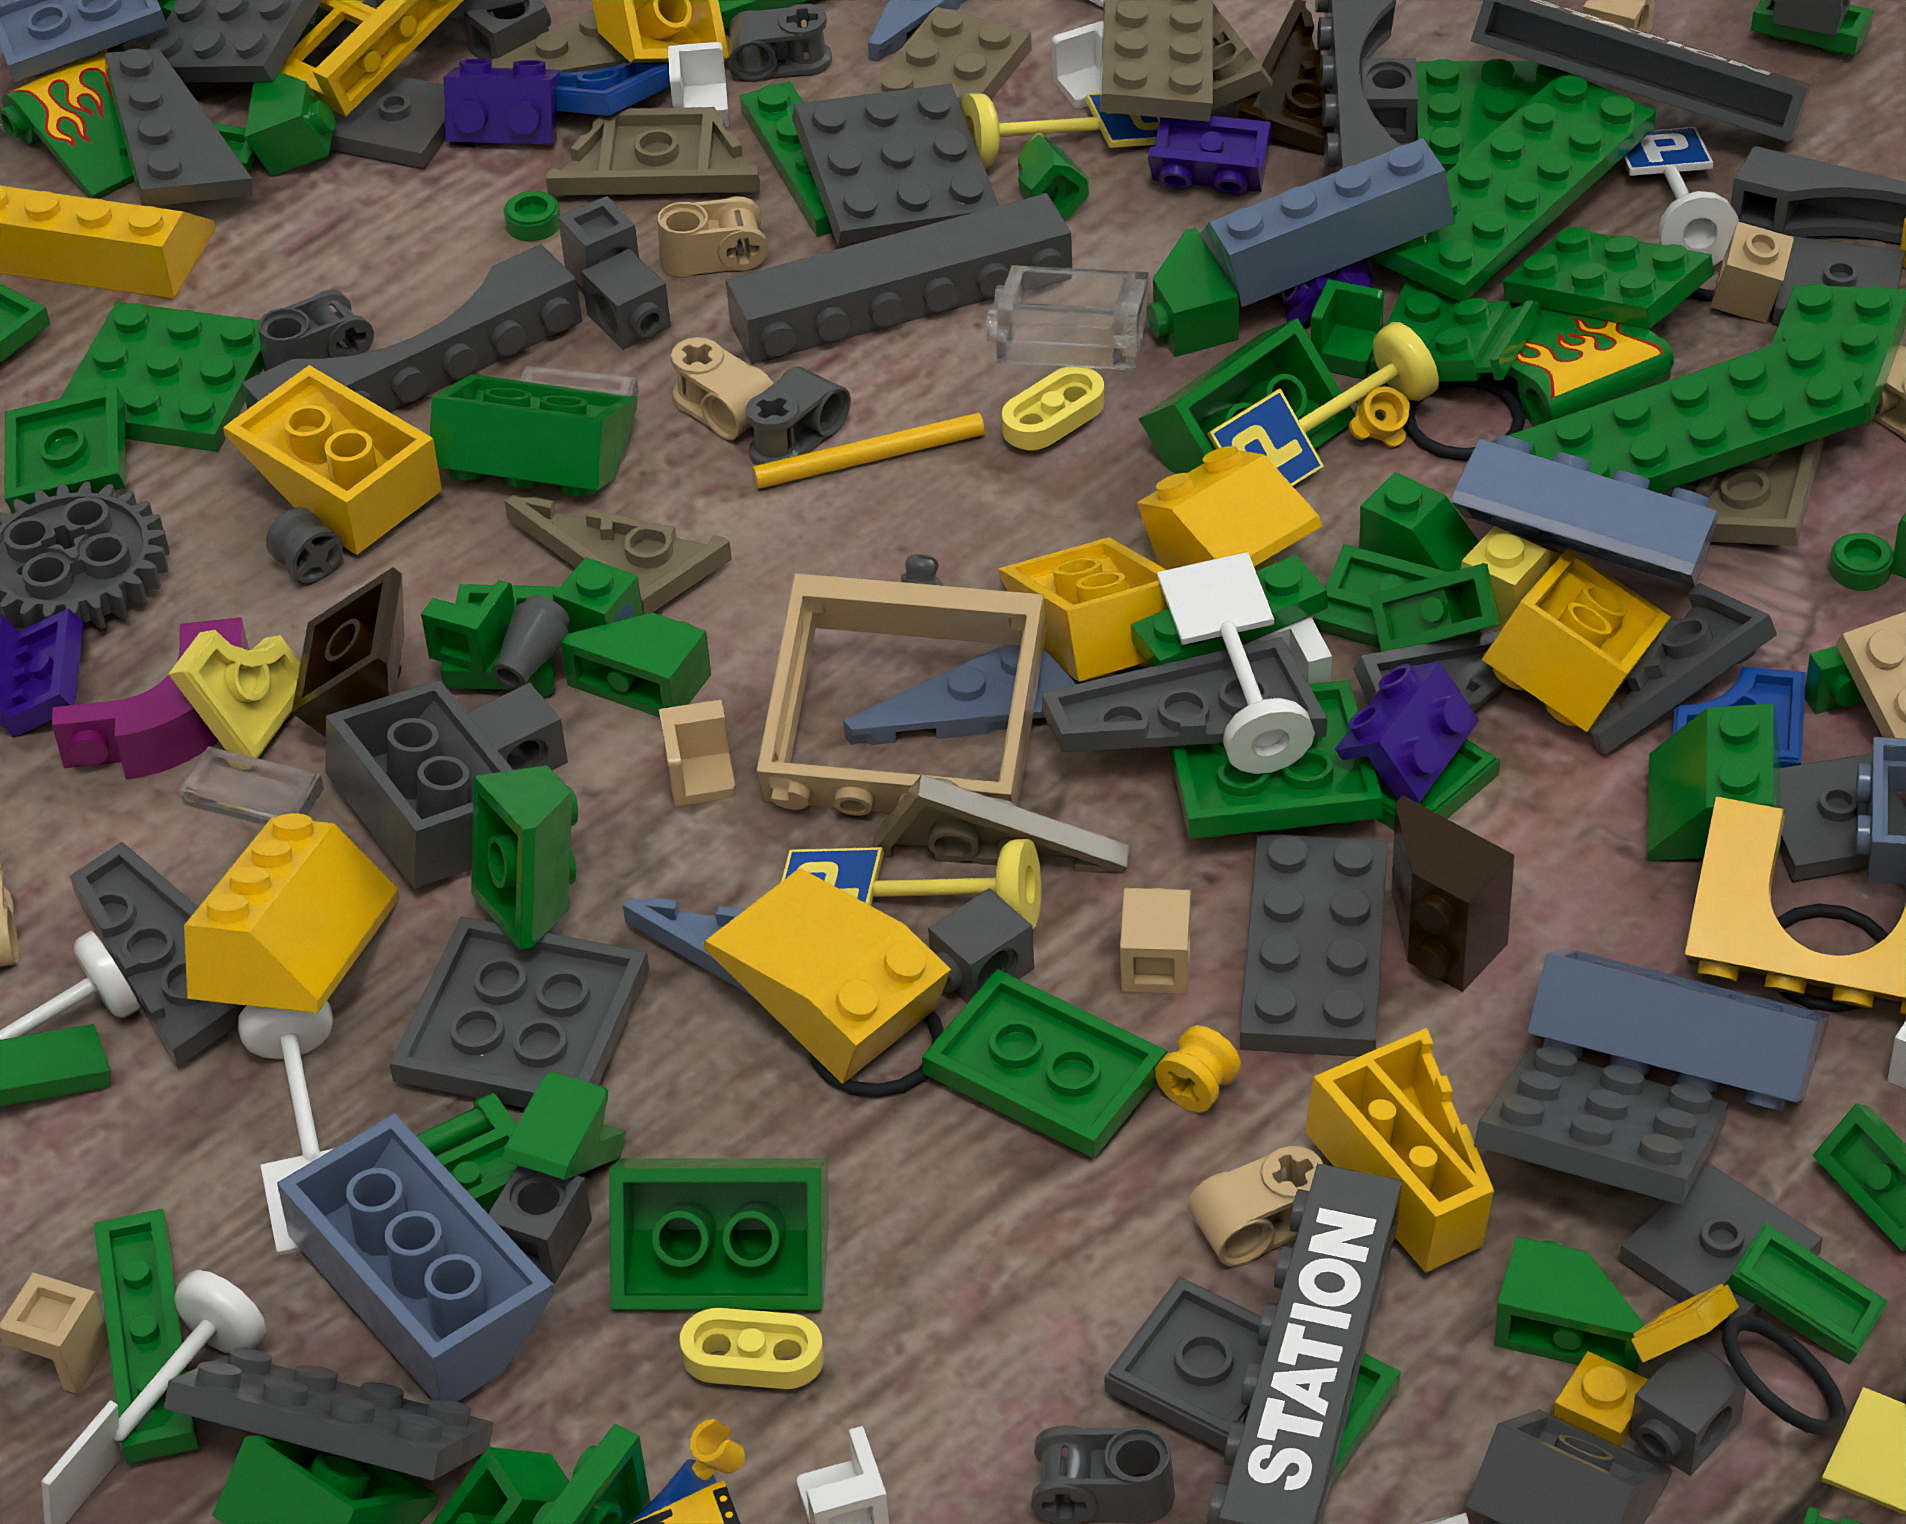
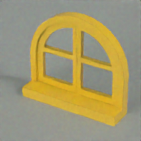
M322 0L318 7L330 13L292 49L279 72L306 81L319 100H325L331 110L347 116L464 0H385L377 9L363 4L364 0ZM346 19L359 25L316 68L302 62L343 20Z

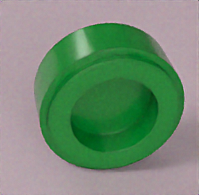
M542 191L522 192L512 197L505 204L504 218L506 230L515 239L539 241L552 236L559 229V204L556 198Z
M1869 533L1847 534L1836 540L1832 546L1829 571L1833 579L1846 588L1859 591L1873 590L1883 586L1889 580L1894 553L1891 546L1878 536Z

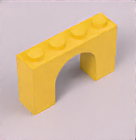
M1716 797L1684 954L1687 961L1699 963L1697 974L1731 982H1737L1739 971L1766 976L1765 988L1798 995L1805 994L1806 984L1833 989L1832 1001L1862 1008H1872L1874 997L1902 1003L1900 1014L1906 1016V906L1901 919L1893 931L1880 943L1863 952L1834 956L1818 953L1802 946L1782 928L1771 904V887L1785 820L1784 810Z

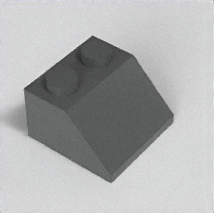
M1538 1409L1497 1424L1466 1507L1485 1515L1484 1524H1644L1666 1488L1673 1470Z

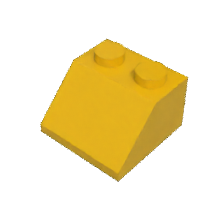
M591 0L598 33L630 63L669 62L668 46L720 42L723 46L724 62L729 59L718 0Z
M1235 446L1221 447L1209 452L1202 459L1204 464L1188 473H1178L1162 479L1156 484L1157 491L1136 502L1158 565L1165 569H1174L1246 552L1249 553L1255 567L1322 527L1319 515L1264 454L1240 451Z

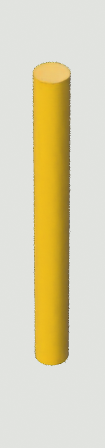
M979 412L755 465L752 466L753 478L757 489L982 436L985 435L984 423Z

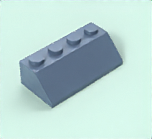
M1422 138L1412 143L1398 146L1389 152L1356 165L1347 166L1336 173L1303 186L1291 188L1285 193L1250 207L1238 209L1232 214L1209 222L1200 232V235L1238 293L1241 307H1244L1451 225L1455 221L1446 171Z
M1497 434L1494 443L1482 439L1478 440L1451 499V503L1461 516L1561 547H1570L1574 551L1691 587L1697 585L1719 519L1716 510L1707 508L1710 500L1708 497L1681 488H1674L1671 497L1648 490L1650 480L1621 470H1615L1612 479L1588 472L1591 462L1562 452H1556L1553 461L1530 454L1532 444L1507 435Z
M1564 948L1546 953L1527 1033L1545 1037L1543 1047L1560 1048L1571 1052L1577 1058H1583L1585 1048L1611 1054L1609 1066H1625L1639 1071L1642 1075H1649L1651 1065L1677 1071V1084L1695 1085L1708 1092L1716 1093L1718 1083L1746 1089L1743 1098L1746 1102L1766 1108L1784 1110L1786 1100L1798 1103L1805 1097L1830 1014Z
M395 1113L277 1182L289 1237L432 1400L458 1402L501 1375L554 1295V1287L551 1281Z

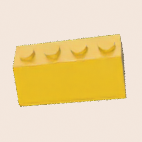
M0 185V274L174 299L216 230L214 220L183 211Z
M288 813L272 817L184 924L187 999L319 1013L399 901L398 888L335 823L312 821L311 817L300 813Z

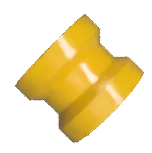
M1195 1025L1189 1027L1177 1041V1052L1167 1053L1155 1067V1078L1162 1091L1174 1103L1188 1111L1201 1113L1208 1111L1219 1097V1086L1230 1084L1240 1072L1241 1060L1233 1045L1220 1033L1205 1026Z

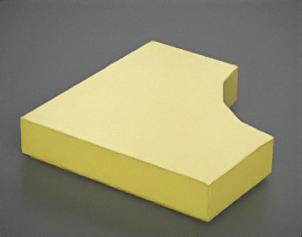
M216 630L200 632L168 675L239 767L253 765L291 714L301 662L281 635L266 637L253 649L246 650L231 645Z

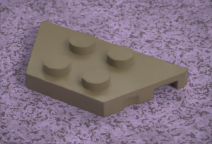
M715 107L622 109L610 116L600 115L593 122L591 131L582 135L570 147L571 160L563 169L559 170L552 167L546 174L548 194L552 196L619 194L623 196L637 194L688 195L692 193L760 192L759 169L755 164L748 165L742 156L740 142L733 133L725 129V122Z

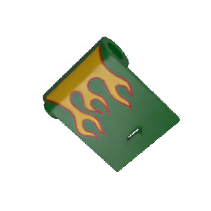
M122 44L102 50L93 57L77 59L2 97L3 108L0 109V120L9 136L13 139L19 137L26 144H31L41 139L87 197L91 199H100L135 181L105 71V53L126 51L127 49Z
M1535 301L1539 321L1507 372V375L1517 380L1521 406L1528 421L1534 427L1669 381L1671 369L1674 365V357L1668 342L1647 328L1540 308L1539 302ZM1523 305L1518 306L1514 309H1520Z

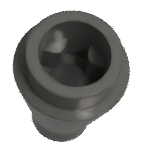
M538 595L530 596L524 603L517 604L513 609L498 659L492 667L494 677L500 683L512 689H517L527 684L530 677L561 647V641L569 634L567 628L570 624V618L567 612L553 600Z

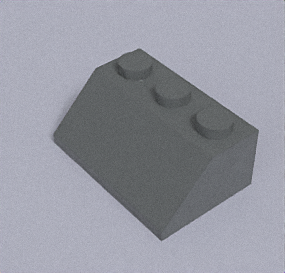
M439 679L327 715L325 773L415 889L472 869L474 776L511 771L513 769Z

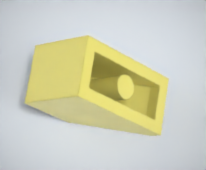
M1494 526L1461 561V569L1482 563L1488 565L1501 622L1500 626L1492 629L1493 631L1502 630L1520 601L1563 552L1525 535Z

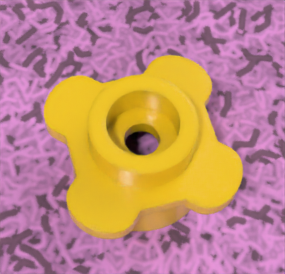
M1383 386L1373 389L1368 395L1356 401V414L1349 423L1350 432L1355 438L1365 440L1370 437L1382 440L1390 448L1398 447L1404 442L1406 433L1402 427L1408 420L1410 409L1409 400L1404 394L1391 387ZM1375 412H1381L1384 420H1378L1375 417Z

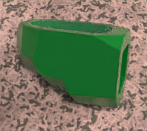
M1037 132L1023 145L1018 158V182L1021 196L1026 199L1047 193L1063 219L1070 218L1089 196V178L1061 148L1044 134Z

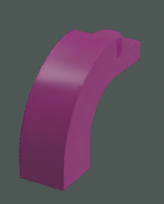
M242 617L180 624L178 660L200 632L216 630L231 645L249 650ZM169 675L152 689L134 697L114 701L53 707L52 728L64 769L121 762L126 780L140 778L179 766L200 755L219 741Z

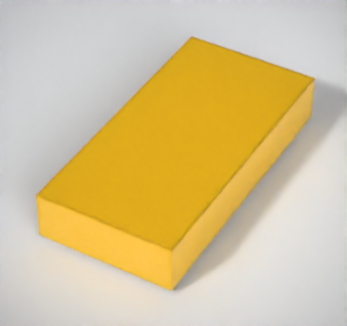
M1721 1283L1665 1309L1634 1333L1635 1337L1631 1341L1644 1363L1708 1333L1738 1309L1739 1305L1728 1284L1723 1286Z

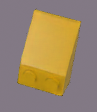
M310 365L223 427L225 437L294 508H307L320 519L322 526L329 527L339 535L343 547L356 555L442 491L432 437Z
M1107 537L999 568L1000 580L1007 591L1043 594L1047 620L1044 649L1069 676L1078 682L1084 683L1114 676L1116 671L1135 665L1144 668L1152 667L1133 644L1131 624L1168 609L1157 578V572L1166 570L1116 540Z
M1568 547L1520 601L1482 658V661L1493 667L1494 674L1504 684L1516 690H1526L1545 703L1547 711L1556 720L1568 726H1578L1585 732H1588L1604 708L1626 681V678L1644 653L1655 641L1671 616Z
M801 868L797 869L706 939L703 948L842 1084L937 1008L951 968L904 923Z

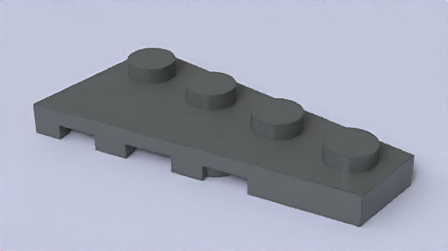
M159 48L146 50L129 49L124 52L105 53V71L141 206L253 196L252 177Z
M1283 637L1244 645V651L1262 698H1282L1298 703L1309 715L1315 732L1314 738L1326 737L1327 717ZM1228 650L1042 692V712L1061 752L1223 743L1227 724L1236 713L1248 706Z
M120 842L70 875L78 900L177 1067L238 1026V1017L247 1005L187 999L184 924L198 909L196 904L123 842Z

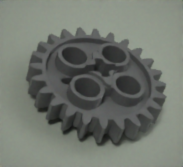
M84 482L77 493H70L66 484L62 483L57 489L56 496L48 497L45 492L38 489L35 490L36 502L29 505L24 501L15 499L13 504L16 513L10 515L0 512V613L12 625L22 621L25 629L69 608L83 622V625L84 622L92 620L100 629L106 628L105 615L113 613L123 619L129 617L125 604L131 602L145 605L147 598L144 589H159L161 583L158 574L168 572L166 556L170 554L161 517L159 514H152L151 505L148 501L136 503L134 492L131 490L116 498L113 484L106 485L97 494L92 493L90 482Z

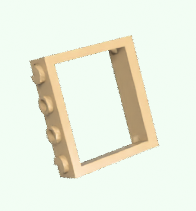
M795 573L757 766V775L764 801L773 802L780 807L791 810H800L807 806L836 808L845 814L855 816L866 815L871 811L891 813L920 777L917 774L791 763L816 628L1020 646L999 781L928 776L950 780L960 788L993 799L1009 800L1019 807L1047 631L1043 594Z

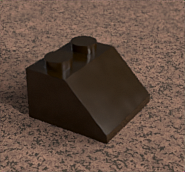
M394 567L308 622L291 713L324 737H326L327 715L395 694L397 679L402 668L400 660L404 641L402 573Z
M1402 796L1395 803L1391 893L1407 962L1416 966L1426 976L1432 979H1439L1464 992L1508 944L1514 854Z

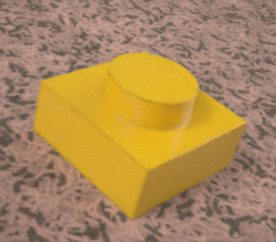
M1587 1351L1554 1402L1553 1416L1622 1446L1631 1432L1635 1394L1649 1379Z

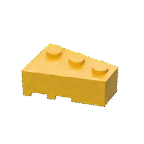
M1427 1028L1313 1076L1305 1128L1306 1135L1334 1167L1402 1180L1399 1220L1395 1238L1425 1273L1483 1247L1494 1189L1478 1150L1474 1146V1140L1467 1124L1461 1125L1451 1101L1453 1089L1447 1075L1441 1076L1432 1054L1433 1041Z

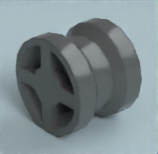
M297 507L287 510L275 520L266 536V548L269 554L281 564H286L289 572L303 583H313L329 575L338 565L343 552V543L340 536L329 527L322 526L320 519L307 508Z

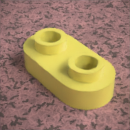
M1068 366L1056 370L1011 398L1002 409V431L1005 440L1016 448L1036 451L1052 445L1093 419L1102 411L1105 403L1104 381L1099 373L1087 367Z
M710 1308L700 1311L689 1318L680 1333L681 1354L686 1370L694 1378L707 1383L794 1389L804 1386L815 1379L824 1364L823 1342L819 1328L813 1321L798 1314ZM715 1351H725V1352H727L725 1355H712V1354H711L712 1352H715ZM788 1356L796 1357L792 1360H780Z

